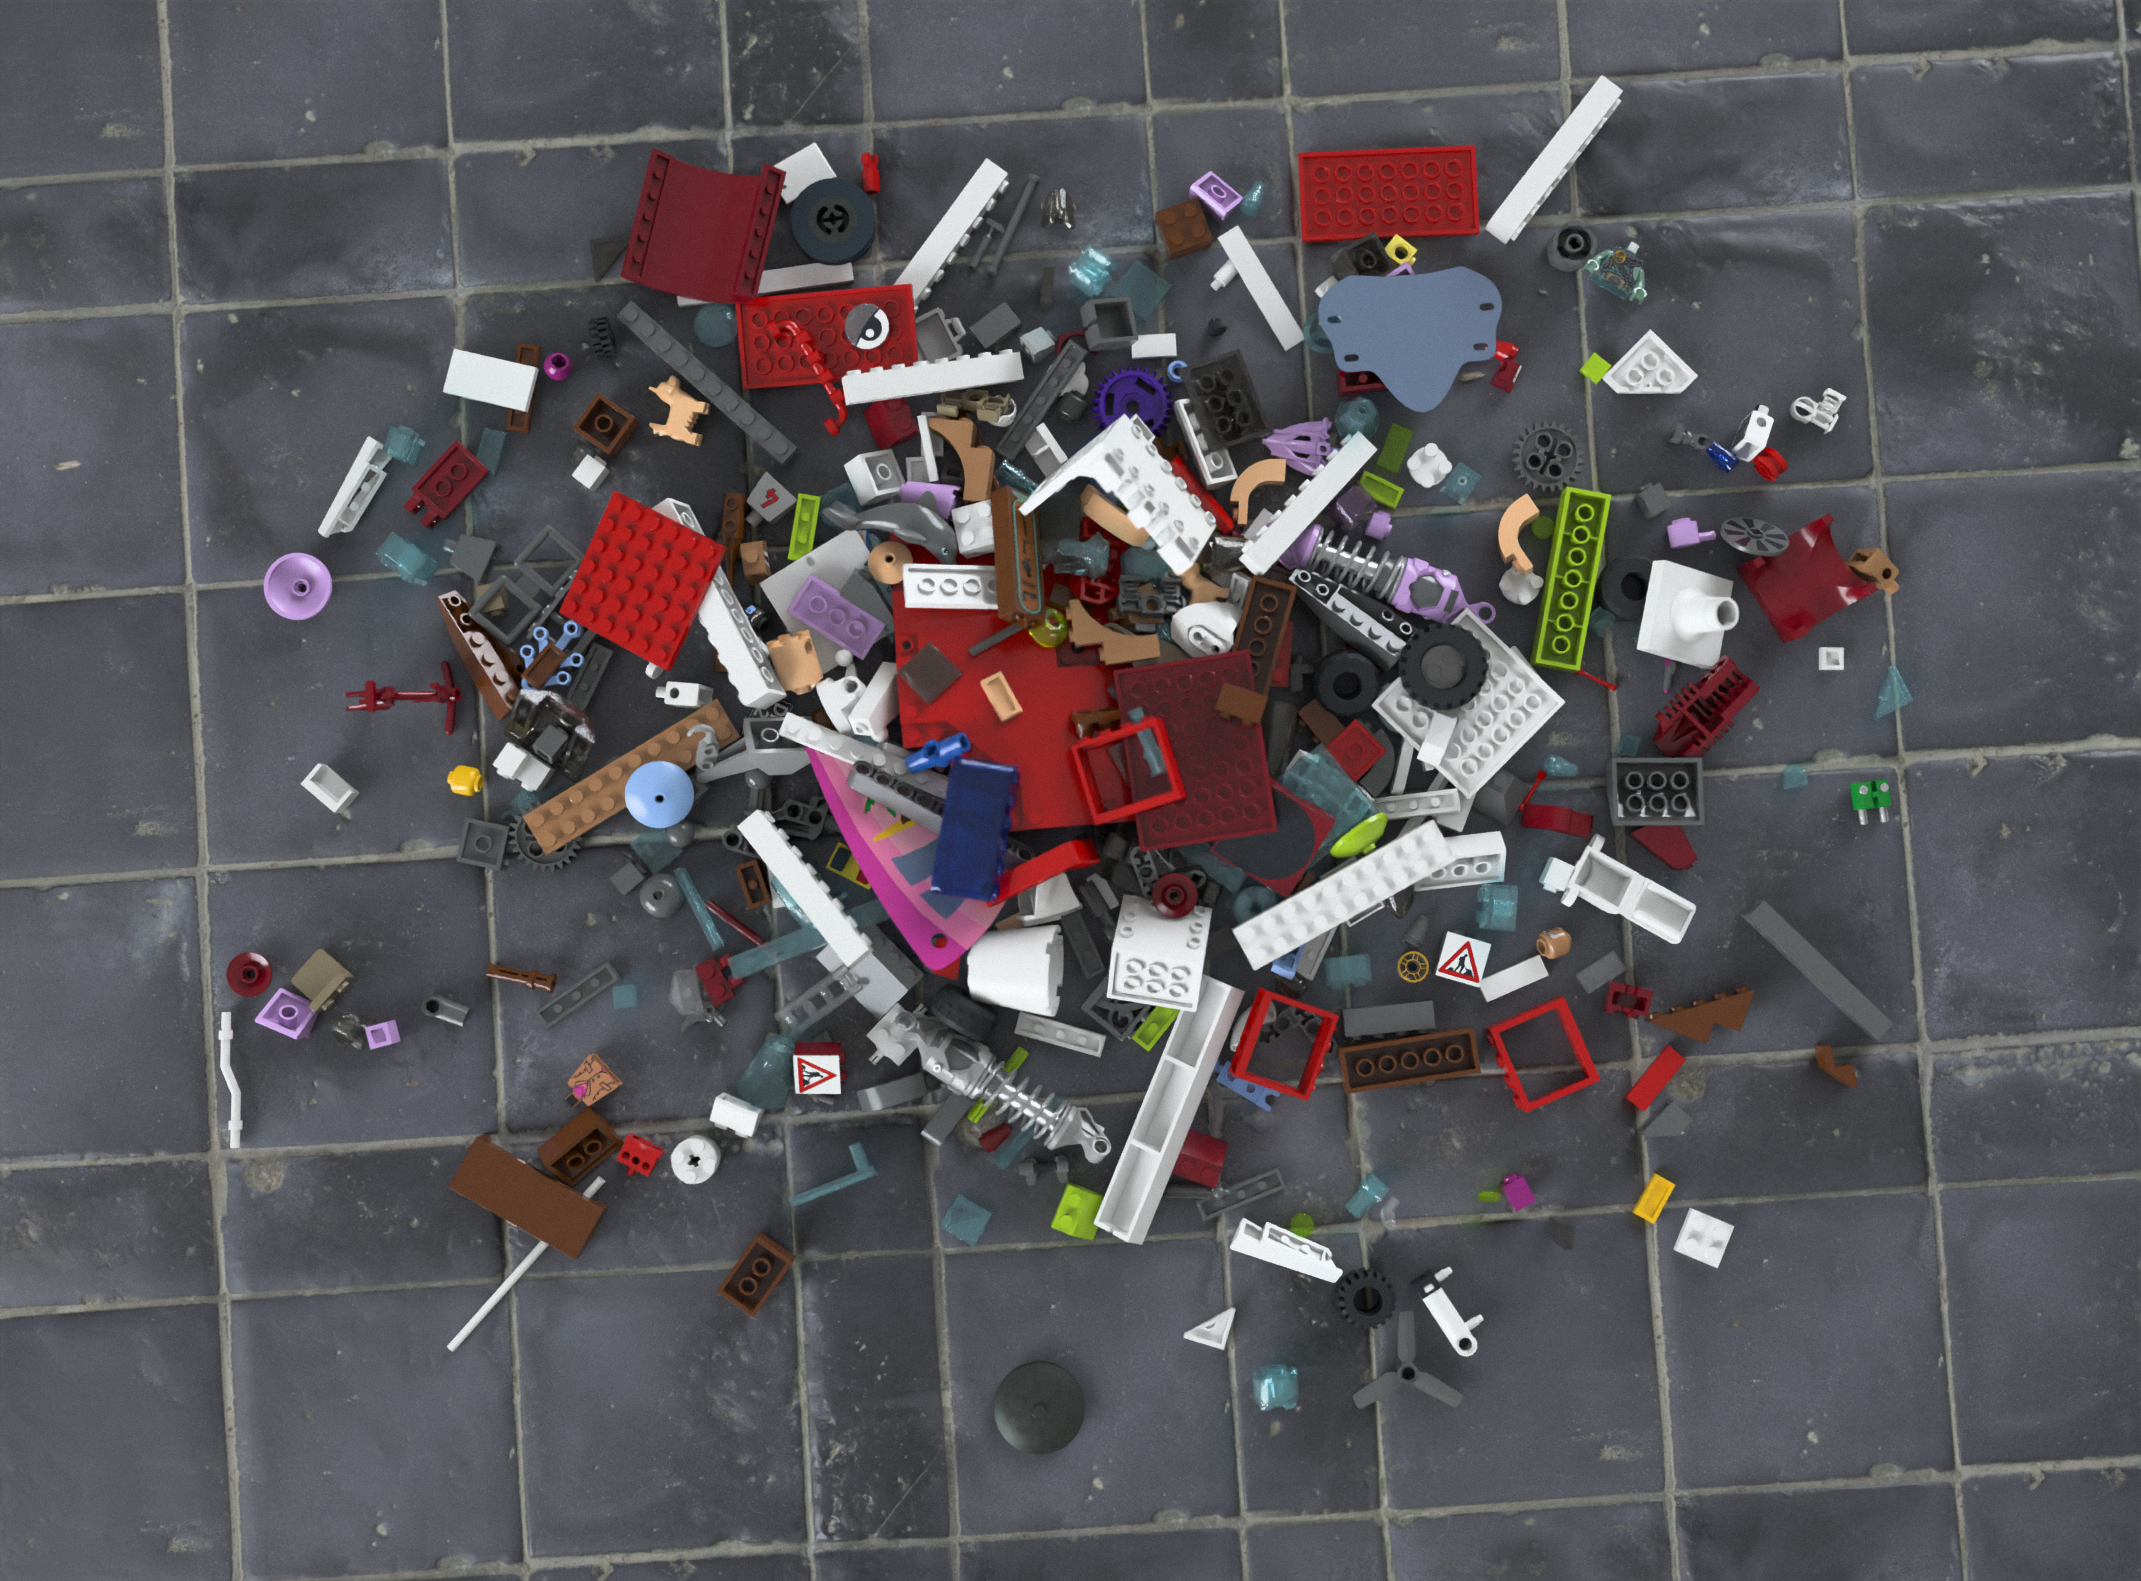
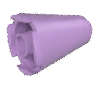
M907 481L906 484L901 485L898 496L901 497L902 503H916L926 491H931L936 499V513L948 524L950 520L953 521L951 510L960 508L962 497H959L958 494L959 491L963 492V488L960 486Z

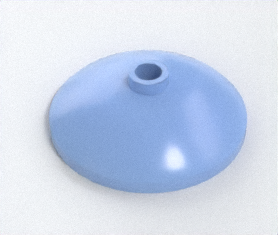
M653 761L640 766L632 773L626 784L625 801L632 816L640 823L654 828H666L679 823L687 816L693 805L694 788L687 773L679 766L665 761ZM657 795H662L664 799L663 801L659 802L656 801L655 797Z

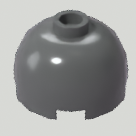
M658 873L650 876L640 889L642 907L655 917H669L676 914L683 907L686 899L683 883L676 876L669 873Z

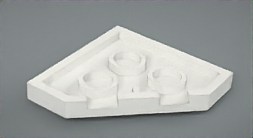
M1650 329L1602 379L1617 394H1668L1683 392L1698 375Z

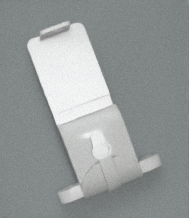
M1596 833L1589 845L1585 847L1580 859L1576 861L1566 890L1561 898V903L1570 907L1577 896L1607 913H1619L1625 916L1630 921L1672 944L1679 943L1696 911V905L1601 853L1600 850L1605 842V838Z

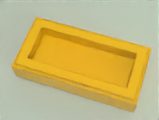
M1653 1173L1632 1212L1654 1224L1672 1193L1675 1184Z

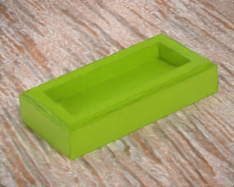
M1364 470L1354 492L1394 511L1405 489Z

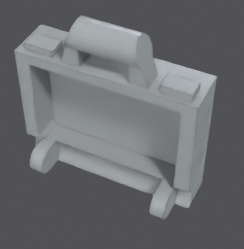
M937 307L915 319L919 361L934 364L936 359L948 358L949 362L956 361L958 356H963L964 352L960 344L957 343L966 335V331L959 318L944 319L946 316L942 308L939 309ZM951 324L957 333L955 337H953L948 327Z

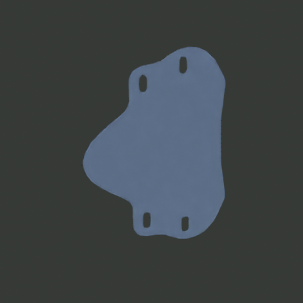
M1459 266L1433 273L1391 277L1347 276L1329 288L1323 295L1319 304L1318 316L1320 325L1332 344L1336 363L1341 370L1345 372H1374L1404 406L1413 411L1424 413L1433 410L1442 402L1463 364L1471 361L1488 360L1493 357L1496 352V327L1502 312V301L1500 293L1492 281L1482 274ZM1492 303L1494 309L1482 311L1480 305ZM1331 316L1342 317V322L1331 324L1327 320ZM1486 343L1488 348L1486 350H1474L1473 345ZM1357 354L1359 357L1358 361L1346 362L1344 360L1345 355Z

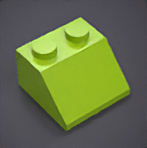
M1068 1181L1052 1220L1051 1228L1074 1237L1093 1241L1099 1227L1093 1223L1104 1196Z

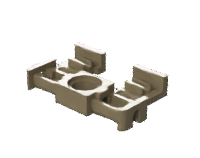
M968 388L963 393L942 392L940 396L941 404H937L936 407L938 415L957 417L959 414L958 408H963V410L977 411L978 420L997 423L1002 412L1003 415L1007 414L1008 407L1011 406V397L1009 393L1006 398L992 397L989 395V391Z

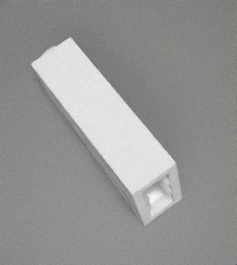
M883 662L849 715L848 718L855 734L876 736L900 713L896 663Z

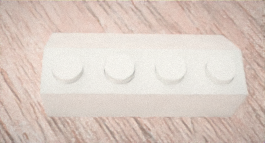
M1200 396L1175 401L1174 411L1177 421L1180 424L1185 441L1193 457V462L1200 475L1201 483L1208 491L1219 489L1238 479L1207 397Z
M1495 831L1444 837L1456 860L1415 882L1414 889L1416 892L1504 881L1506 847L1501 832Z

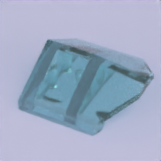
M849 482L821 494L819 513L824 523L840 534L846 531V529H843L822 513V510L827 507L833 508L831 504L835 501H840L848 505L856 513L864 511Z

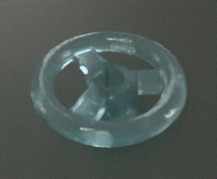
M1317 311L1311 314L1305 321L1303 327L1304 340L1315 352L1322 354L1334 352L1332 346L1321 347L1313 342L1319 338H1328L1322 332L1320 323L1317 327V332L1310 335L1311 324L1319 318ZM1337 316L1328 317L1327 320L1331 324L1334 322L1330 318L1334 319L1337 323L1342 322Z

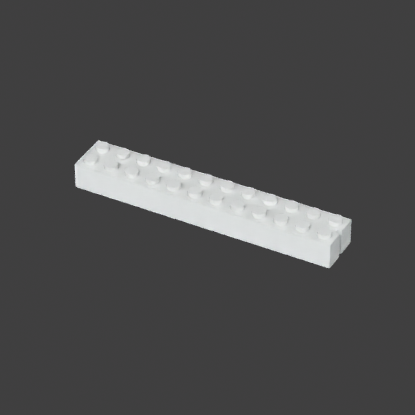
M1202 974L1196 1012L1180 1010L1093 1224L1108 1232H1112L1113 1235L1126 1242L1143 1244L1245 991Z

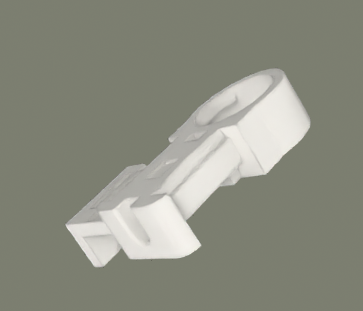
M1831 388L1824 391L1822 402L1816 403L1809 397H1800L1795 400L1790 406L1792 417L1805 424L1808 422L1816 424L1825 429L1824 434L1830 432L1838 419V414L1836 413L1841 403L1846 399L1844 395ZM1796 406L1809 411V414L1807 416L1799 415L1796 411Z

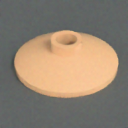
M895 541L883 542L877 545L871 551L868 558V568L871 575L883 584H896L903 581V564H913V558L909 549ZM888 557L894 558L890 563L886 562V559Z

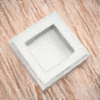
M1820 647L1819 670H1844V647Z

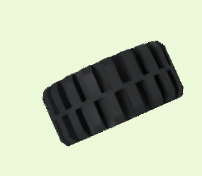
M1432 624L1416 632L1402 649L1398 663L1399 677L1401 678L1404 690L1409 694L1408 696L1418 702L1419 705L1431 710H1452L1470 702L1482 690L1481 688L1487 679V653L1481 646L1482 642L1479 638H1475L1473 632L1462 628L1458 624ZM1436 646L1452 647L1461 654L1464 660V674L1461 680L1450 688L1434 687L1425 680L1422 674V660L1425 654Z

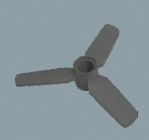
M1402 1310L1399 1312L1398 1356L1400 1361L1396 1364L1395 1371L1384 1373L1352 1395L1354 1403L1359 1409L1396 1391L1402 1382L1407 1385L1415 1384L1418 1389L1453 1407H1457L1463 1399L1461 1393L1429 1373L1418 1371L1414 1365L1413 1360L1416 1355L1413 1311ZM1404 1368H1412V1373L1409 1376H1402Z

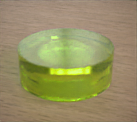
M1538 517L1531 524V533L1537 539H1546L1553 534L1554 523L1549 517Z
M1479 1191L1478 1201H1501V1193Z
M1298 1213L1291 1220V1228L1296 1235L1305 1237L1312 1233L1314 1222L1308 1214Z

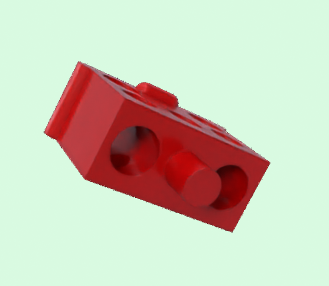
M630 1133L625 1137L626 1141L616 1160L629 1166L626 1172L628 1175L634 1176L635 1172L638 1171L648 1177L665 1151L644 1138Z

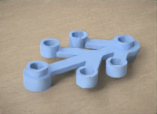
M573 620L566 622L564 634L555 646L563 651L571 639H577L582 636L584 631L583 625ZM571 625H575L576 630L573 633L569 632V627ZM537 627L533 635L538 640L539 652H541L548 644L549 632L543 627ZM540 630L544 631V636L542 638L538 637V632ZM524 645L520 649V654L525 659L526 669L533 662V657L536 653L535 649L530 645ZM527 648L531 649V654L529 656L525 655V650ZM573 653L559 668L569 666L581 667L585 659L581 654ZM576 656L580 657V662L578 664L574 663V658ZM561 671L556 676H552L544 686L568 685L571 682V675ZM563 674H566L567 680L565 682H561L560 677ZM522 679L521 685L526 693L536 695L543 690L542 688L538 691L535 687H530L529 683Z

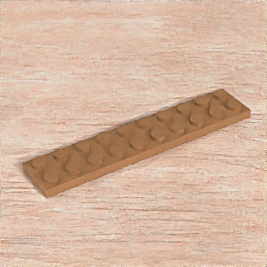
M715 699L524 815L525 822L546 855L553 853L627 808L625 801L626 784L632 773L640 766L653 761H665L679 766L685 772L696 766L695 759L698 743L706 736V732L698 731L691 737H688V731L692 727L700 724L711 726L715 731L719 751L740 739V734L719 700Z

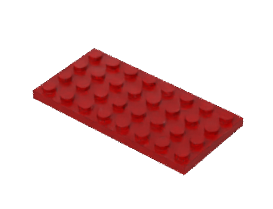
M1475 145L1303 152L1297 155L1302 243L1393 239L1396 234L1401 238L1470 236L1480 233Z
M912 284L757 297L756 300L735 304L743 390L821 384L816 372L807 361L803 350L789 329H783V335L777 339H774L766 323L773 319L776 322L791 320L799 326L801 331L804 329L808 331L813 340L809 342V345L813 351L815 349L820 351L824 358V361L820 362L824 370L829 368L836 379L832 383L842 382V378L847 375L848 371L861 370V373H868L869 369L874 367H883V370H890L891 366L896 364H905V367H912L914 362L919 361ZM879 308L886 314L889 322V331L885 340L879 346L872 349H862L856 346L857 339L866 322Z

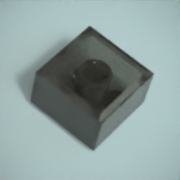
M1375 231L1341 248L1329 259L1341 280L1351 275L1386 277L1396 269Z

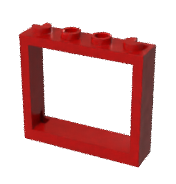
M1154 715L1143 717L1140 719L1141 723L1133 725V722L1119 725L1120 730L1112 732L1111 729L1098 732L1099 737L1091 739L1090 736L1078 739V744L1071 746L1095 825L1114 821L1187 797L1162 717L1154 718ZM1154 728L1174 791L1105 812L1086 750Z
M1259 987L1228 1072L1237 1078L1308 1101L1311 1092L1315 1091L1317 1075L1322 1072L1323 1059L1330 1050V1040L1333 1032H1336L1338 1028L1336 1024L1339 1016L1322 1008ZM1272 999L1323 1017L1297 1088L1246 1071Z
M1557 996L1486 1027L1488 1034H1485L1488 1039L1487 1042L1490 1047L1494 1046L1497 1053L1494 1055L1498 1066L1503 1067L1506 1073L1503 1076L1508 1088L1512 1087L1515 1094L1512 1097L1518 1109L1521 1108L1526 1113L1601 1080L1568 1004L1562 996ZM1555 1009L1585 1078L1529 1102L1499 1033Z

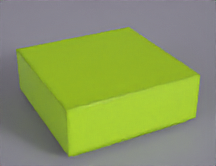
M1594 352L1579 372L1594 384H1597L1611 368V365Z

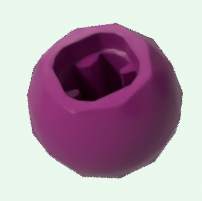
M560 352L550 354L544 362L546 374L556 381L569 377L573 369L569 357Z

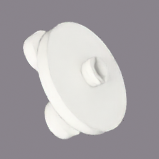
M1429 443L1417 450L1407 461V467L1412 478L1425 488H1430L1440 483L1446 474L1452 470V464L1434 443Z
M1512 566L1502 576L1499 588L1509 601L1515 604L1527 605L1538 595L1539 589L1544 582L1540 576L1534 573L1524 577L1522 572L1518 573Z

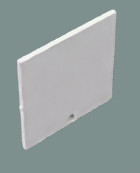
M856 530L844 531L759 583L787 627V633L795 636L799 631L809 630L822 674L838 666L835 656L839 650L844 648L789 614L787 610L810 574H813L841 592V589L855 568L858 570L863 569L870 573L868 568L870 552ZM872 576V579L876 581L893 609V589L890 584H883ZM885 625L875 642L892 633L894 629Z

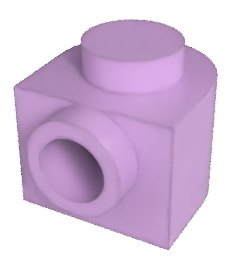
M1383 511L1372 513L1364 534L1378 540H1382L1383 537L1387 538L1392 528V525L1389 524L1391 515Z

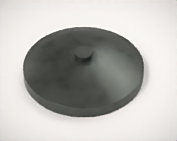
M1044 1361L1029 1362L1011 1371L999 1386L994 1406L995 1419L1004 1438L1015 1448L1030 1454H1050L1067 1446L1078 1434L1085 1413L1084 1396L1076 1379L1061 1366Z

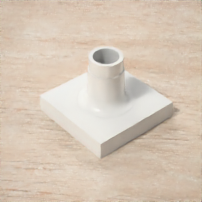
M1667 560L1653 561L1637 650L1700 668L1711 669L1719 661L1724 630L1733 628L1739 618L1738 606L1731 599L1734 581Z

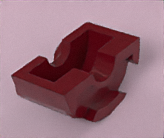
M1610 981L1604 1012L1618 1015V1011H1624L1626 1017L1638 1019L1639 1015L1648 1017L1653 990Z

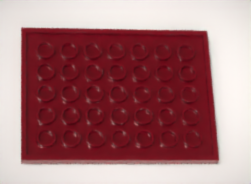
M1249 649L1113 671L1118 707L1121 710V725L1128 722H1133V725L1141 723V718L1154 715V718L1162 717L1187 796L1186 798L1135 814L1141 852L1278 831L1261 722L1260 725L1254 724V727H1249L1241 724V719L1232 717V720L1219 717V712L1215 711L1223 683L1256 693ZM1151 728L1124 737L1133 804L1174 791L1155 729Z

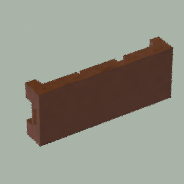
M481 1135L476 1137L448 1187L479 1204L484 1209L507 1220L511 1225L521 1228L540 1241L554 1247L566 1256L575 1260L579 1258L594 1234L598 1222L602 1220L609 1206L602 1202H595L497 1146L487 1136Z

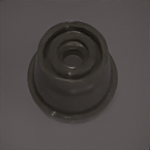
M1212 532L1202 548V561L1206 573L1212 578H1218L1222 574L1247 568L1239 560L1244 554L1241 549L1248 543L1247 538L1220 535L1218 532Z

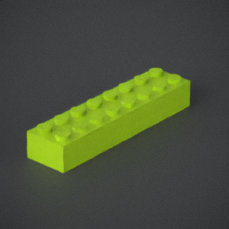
M1568 486L1561 491L1530 665L1569 673L1580 671L1611 501L1610 494Z

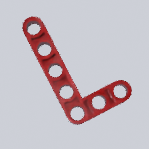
M1092 839L1073 840L981 884L979 887L987 906L993 907L1068 870L1086 868L1100 862L1101 859Z

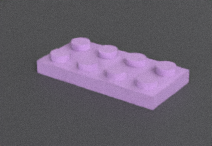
M813 574L809 575L787 610L789 614L844 649L849 650L862 660L886 625L841 597L838 590Z

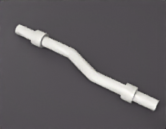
M222 1012L221 1030H219V1039L221 1040L220 1068L232 1094L231 1120L228 1123V1130H231L230 1148H240V1130L243 1129V1120H240L241 1091L230 1067V1039H233L231 1012Z

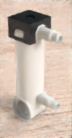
M1450 1267L1442 1269L1435 1275L1430 1270L1426 1271L1412 1280V1285L1434 1316L1453 1348L1462 1356L1473 1355L1477 1349V1341L1470 1330L1478 1326L1484 1320L1483 1317L1479 1314L1464 1323L1439 1284V1282L1446 1279L1453 1272ZM1461 1339H1469L1466 1347H1459Z

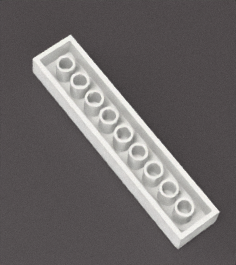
M666 498L652 508L704 535L688 504ZM719 566L698 611V619L706 627L709 633L708 639L716 647L720 662L726 666L729 672L728 678L736 686L741 703L748 707L766 710L785 698L787 694L721 566Z
M1429 820L1231 930L1252 968L1257 970L1454 862L1456 859L1435 821Z

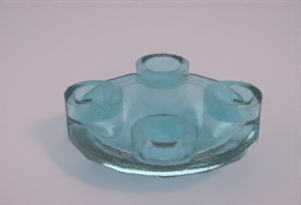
M708 304L701 308L695 317V333L702 343L709 346L719 347L731 344L738 329L737 317L733 310L724 304Z

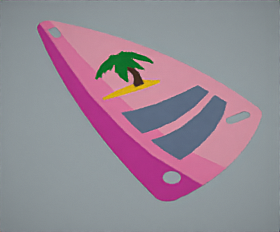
M805 746L817 780L839 829L884 908L922 962L932 970L944 968L966 952L984 934L999 914L1005 901L993 907H988L979 886L1008 870L1001 868L994 873H989L987 867L993 862L849 787L846 780L853 767L852 764L827 754H821L819 751ZM950 805L992 827L982 817ZM937 933H942L947 938V945L942 949L935 948L931 942L932 937Z

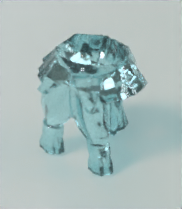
M1097 532L1086 542H1076L1069 537L1060 536L1057 544L1060 554L1064 557L1075 556L1080 560L1072 564L1056 561L1054 573L1088 576L1091 578V581L1106 575L1111 543L1101 533Z

